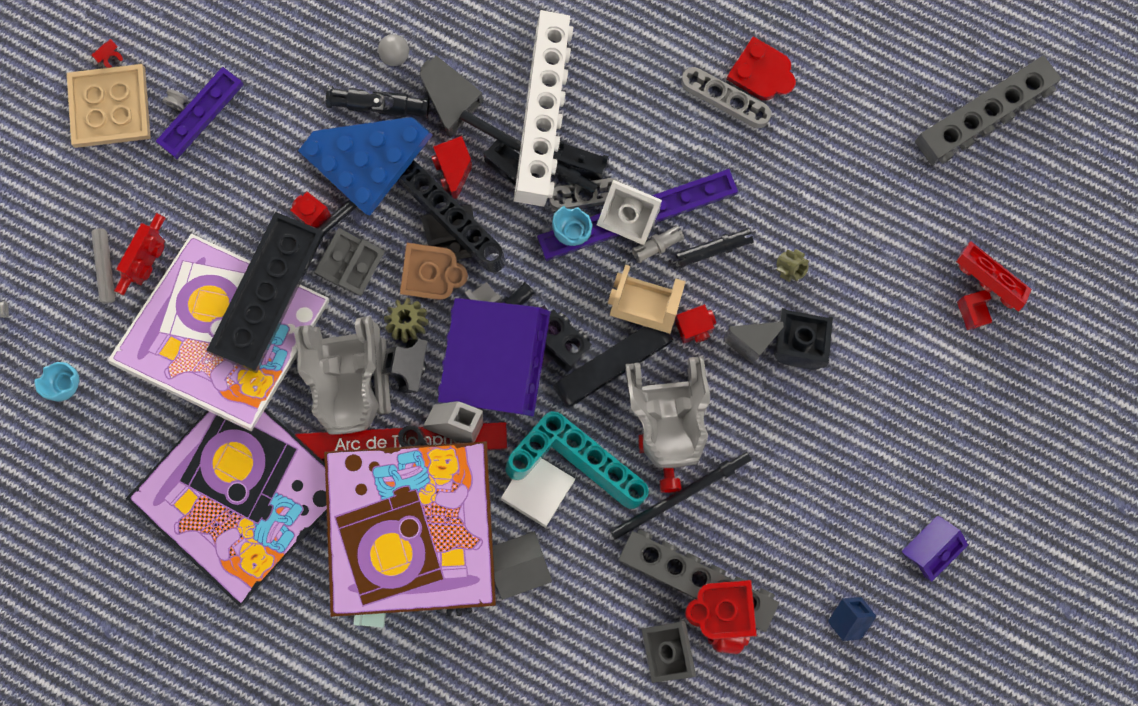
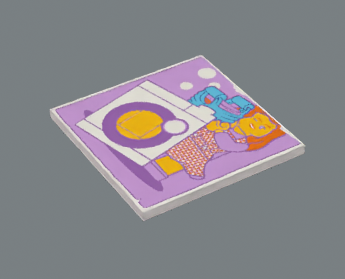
M191 234L109 357L108 362L252 432L298 355L294 334L296 327L305 325L314 327L328 305L329 298L302 285L299 286L258 373L211 355L206 350L250 261Z

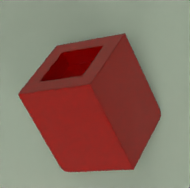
M986 290L963 296L957 301L967 331L992 322L986 302L992 299L990 292Z

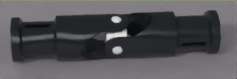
M329 85L326 91V108L336 106L347 108L348 111L362 112L371 110L377 114L402 117L416 115L422 116L423 119H428L430 97L425 96L424 99L409 97L408 94L376 91L370 94L362 89H334L333 86ZM384 96L391 97L394 100L393 106L388 110H383L386 105Z

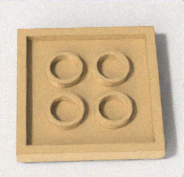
M143 64L67 73L71 145L74 148L151 139L146 72Z

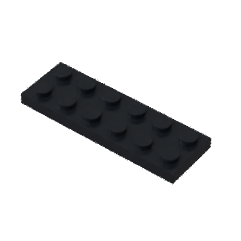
M278 212L274 213L206 350L209 354L258 373L324 236L322 230Z

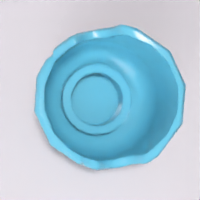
M563 206L554 213L552 228L559 242L569 246L583 244L589 239L592 231V222L589 215L581 211L579 207L567 209Z
M55 362L44 367L42 376L35 379L34 383L36 392L43 398L61 402L73 396L80 381L79 374L74 367L65 362Z

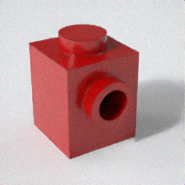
M308 191L303 196H298L290 209L296 220L314 228H317L331 216L327 207Z
M704 304L677 314L674 322L683 344L693 340L699 343L710 338L709 334L715 329L716 319L712 310H707Z

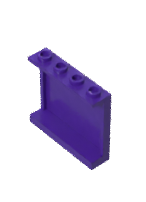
M455 298L451 309L450 331L446 338V355L442 362L443 374L438 387V402L449 403L459 401L475 408L534 417L551 311L534 306Z

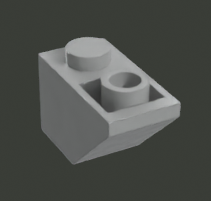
M459 401L434 404L423 428L460 443L475 442L483 426V411Z

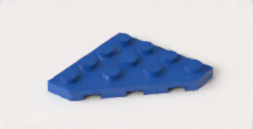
M407 117L316 130L311 133L298 151L360 210L367 215H371L433 134L416 119Z

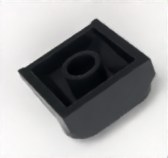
M782 308L779 322H783L784 327L777 335L774 349L776 360L784 365L810 370L827 367L830 355L833 317L827 318Z

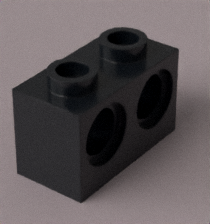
M552 309L548 326L556 327L559 334L551 335L547 332L544 352L568 373L589 351L592 344L589 342V337L583 331H577L570 325V320L566 315L561 312L557 313ZM569 343L576 345L578 352H569L565 345Z

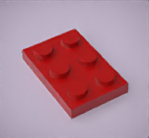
M970 241L956 260V263L959 264V269L966 275H973L980 281L979 284L986 291H993L1001 297L1000 301L1006 307L1014 308L1019 312L1026 304L1032 289Z

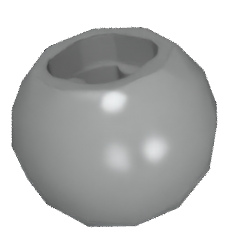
M389 34L379 43L378 52L384 64L399 66L409 56L410 49L408 43L399 35Z

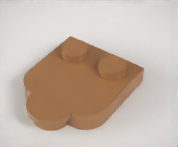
M407 242L400 294L442 300L451 295L453 288H459L466 283L468 278L467 270L462 264L457 263L456 255L452 250Z

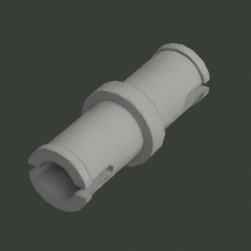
M675 225L660 235L654 234L644 245L641 244L632 248V253L637 258V262L641 263L657 253L662 254L666 248L684 240V235L679 230V226Z

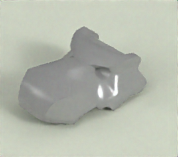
M370 316L356 319V334L323 339L319 327L305 325L295 329L294 334L298 350V373L306 385L310 386L313 399V415L329 434H345L366 430L372 424L379 409L378 402L371 389V376L376 367V350L380 342V328Z
M703 356L688 358L687 382L642 386L640 363L625 364L630 406L643 425V448L646 456L659 468L696 465L701 458L708 439V433L704 425V413L710 403V391Z

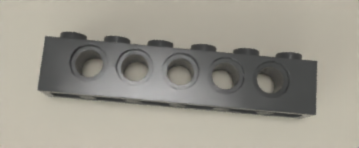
M1043 55L922 132L915 140V144L931 166L939 161L941 164H944L955 156L953 152L959 148L962 151L968 149L975 143L974 139L981 135L984 138L996 129L994 126L1002 122L1005 125L1016 117L1015 112L1020 109L1025 112L1037 103L1035 100L1040 96L1045 99L1057 90L1055 86L1062 78ZM1026 83L1031 84L1034 90L1029 89ZM1005 96L1011 97L1014 103L1008 102ZM985 109L991 110L994 116L986 114ZM964 122L970 123L973 126V130L968 129ZM943 135L950 136L953 143L947 142Z
M641 529L637 533L634 531L630 533L618 559V562L694 599H698V592L701 588L695 586L692 582V575L696 571H700L705 575L706 581L704 585L746 581L737 576L734 580L725 576L726 571L713 564L708 568L700 564L701 558L688 552L686 556H683L676 552V546L666 541L659 544L652 540L653 535ZM646 548H653L657 552V560L654 563H648L644 560L643 551ZM672 559L679 561L681 564V571L678 575L671 574L667 569V564ZM760 588L759 592L752 589L756 629L767 632L780 602L774 600L775 595L765 589Z

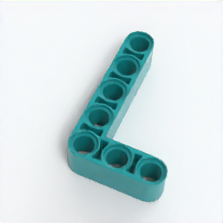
M554 411L544 415L511 453L505 467L506 473L511 479L522 480L552 447L628 509L638 508L649 494L648 486L641 478L562 414ZM552 423L558 430L551 431L547 428L546 424ZM566 440H574L578 447H570ZM530 442L539 443L542 449H533L530 446ZM587 457H595L599 464H591ZM513 461L523 462L525 468H516L513 465ZM608 473L616 474L619 481H612ZM629 490L637 491L640 498H633L629 494Z

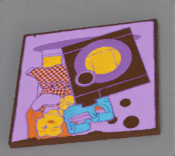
M487 441L324 452L331 617L496 606Z

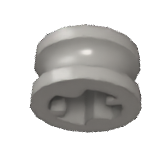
M168 89L166 92L168 96L163 98V103L173 109L183 111L185 109L183 104L188 102V97L178 91Z

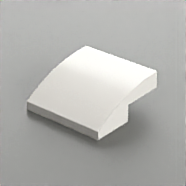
M541 459L524 479H512L501 497V501L546 528L573 485L575 478ZM522 464L519 469H524L525 465Z

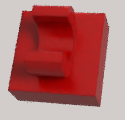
M109 39L91 54L97 63L103 60L106 68L112 67L108 62L110 56H116L119 61L123 60L122 55L114 51L118 46L112 39Z

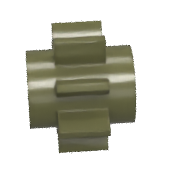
M789 249L783 252L777 259L776 270L781 273L780 277L788 282L791 279L798 281V279L803 278L809 268V260L804 258L805 253L797 249L794 252Z

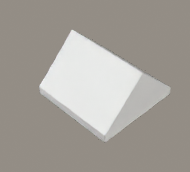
M613 180L597 226L644 245L660 211L662 200Z

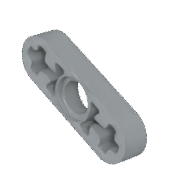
M607 178L592 182L600 187V192L607 191V187L611 186L613 180L619 181L614 178ZM571 184L557 186L554 188L552 198H549V203L556 211L563 206L567 209L601 206L605 204L608 192L601 193V199H597L596 189L591 200L583 201L578 196L579 192L583 189L576 184L575 186ZM571 191H575L574 199L576 203H572V198L565 199L564 204H559L557 200L554 201L559 193L563 197H571Z

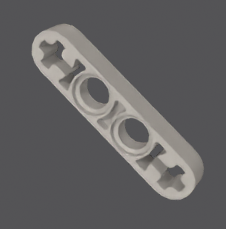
M690 67L683 73L682 87L690 94L754 128H763L768 124L771 110L763 102L699 68ZM693 76L698 77L697 82H694L693 85L689 84V78ZM704 81H707L704 91H701V86L704 84ZM712 86L719 87L722 95L716 98L711 97L708 89ZM734 98H739L743 101L744 107L734 109L731 107L730 101ZM750 104L752 107L749 110L748 115H746L744 113L746 112L748 105ZM759 111H762L763 118L756 120V114Z

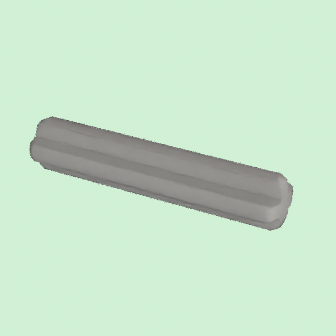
M103 228L94 229L91 234L99 301L108 304L115 301L108 234Z
M381 337L376 350L374 382L375 397L379 405L377 413L384 415L391 413L389 376L382 374L387 349L386 339Z

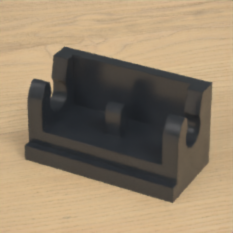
M496 140L483 153L484 161L515 187L520 154ZM532 173V176L537 178L539 174Z
M560 140L558 152H555L553 158L569 169L574 168L581 172V176L591 180L603 179L609 162V156L594 154L567 145L562 140Z

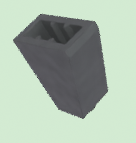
M435 55L431 61L427 60L422 65L419 74L446 134L451 138L464 124V121L459 119L463 110L472 114L483 102V95L479 89Z

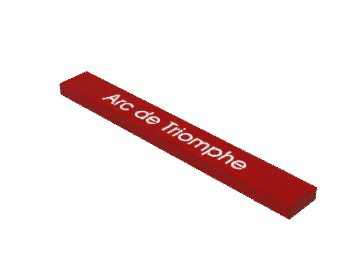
M506 422L483 423L475 442L487 441L488 450L508 449ZM418 427L424 432L430 445L460 443L426 430L423 427ZM402 428L362 430L345 434L320 432L295 435L324 460V452L401 447L398 441V434ZM411 430L406 433L405 441L407 444L414 445L418 441L416 431Z

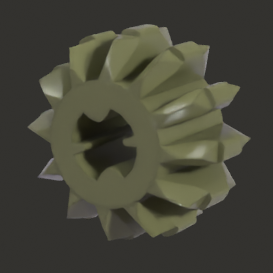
M406 298L404 304L396 300V308L388 307L387 310L390 315L384 316L385 323H388L385 329L388 333H392L394 340H398L401 337L403 343H407L409 337H412L414 340L417 339V333L425 334L426 331L422 326L429 325V321L425 318L427 311L425 308H421L420 302L416 301L411 304V300ZM408 317H410L411 321L409 323L406 321L405 324L402 323L404 318L408 320Z

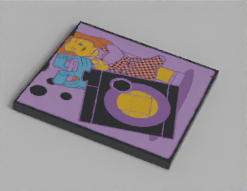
M265 408L252 432L210 411H206L125 499L239 607H242L327 514L325 462L267 408Z

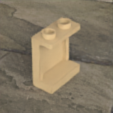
M625 265L623 273L618 272L613 287L617 288V290L612 289L608 304L612 305L610 316L671 333L686 281L675 279L672 289L629 277L630 266Z

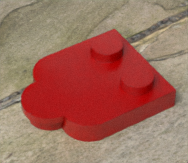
M754 36L726 78L729 82L764 101L772 99L776 93L781 95L790 93L796 84V79L790 72V59Z
M751 580L706 584L700 588L697 596L698 599L691 601L686 608L687 620L692 625L700 627L702 633L709 639L757 637Z

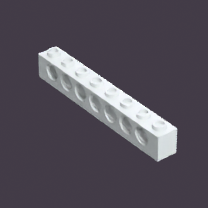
M543 10L539 14L514 202L544 207L547 198H552L554 182H550L551 174L555 175L557 159H553V154L558 151L560 137L556 136V129L561 128L563 114H559V107H563L565 92L561 91L562 85H566L568 70L564 69V63L569 62L571 48H567V41L571 42L573 27L569 26V15ZM541 106H547L549 109H544ZM538 128H543L547 132H542L538 130ZM535 150L543 152L544 155L537 154ZM532 173L539 174L541 178L532 176Z

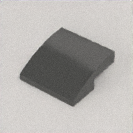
M338 228L317 265L314 274L361 297L385 251L364 239L361 240Z

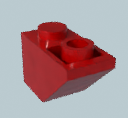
M462 136L433 146L435 155L431 156L436 171L442 170L444 178L440 179L443 189L447 193L450 192L453 199L459 197L472 169L471 158Z

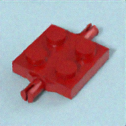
M155 213L149 226L143 223L140 224L116 268L121 274V279L114 290L118 294L124 296L131 282L141 286L143 281L150 277L152 273L151 266L164 250L165 240L159 235V230L166 217Z

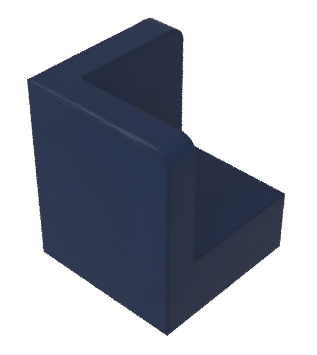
M862 597L842 598L828 622L842 641L860 640L864 637L877 616Z

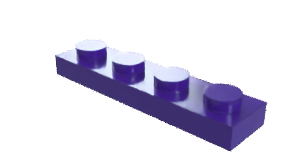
M222 67L155 142L175 159H178L244 86L242 81Z

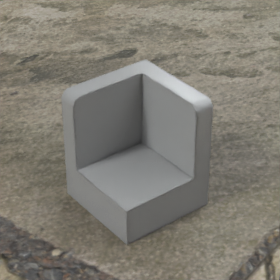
M487 282L473 292L470 290L465 292L466 299L502 303L500 295H496Z

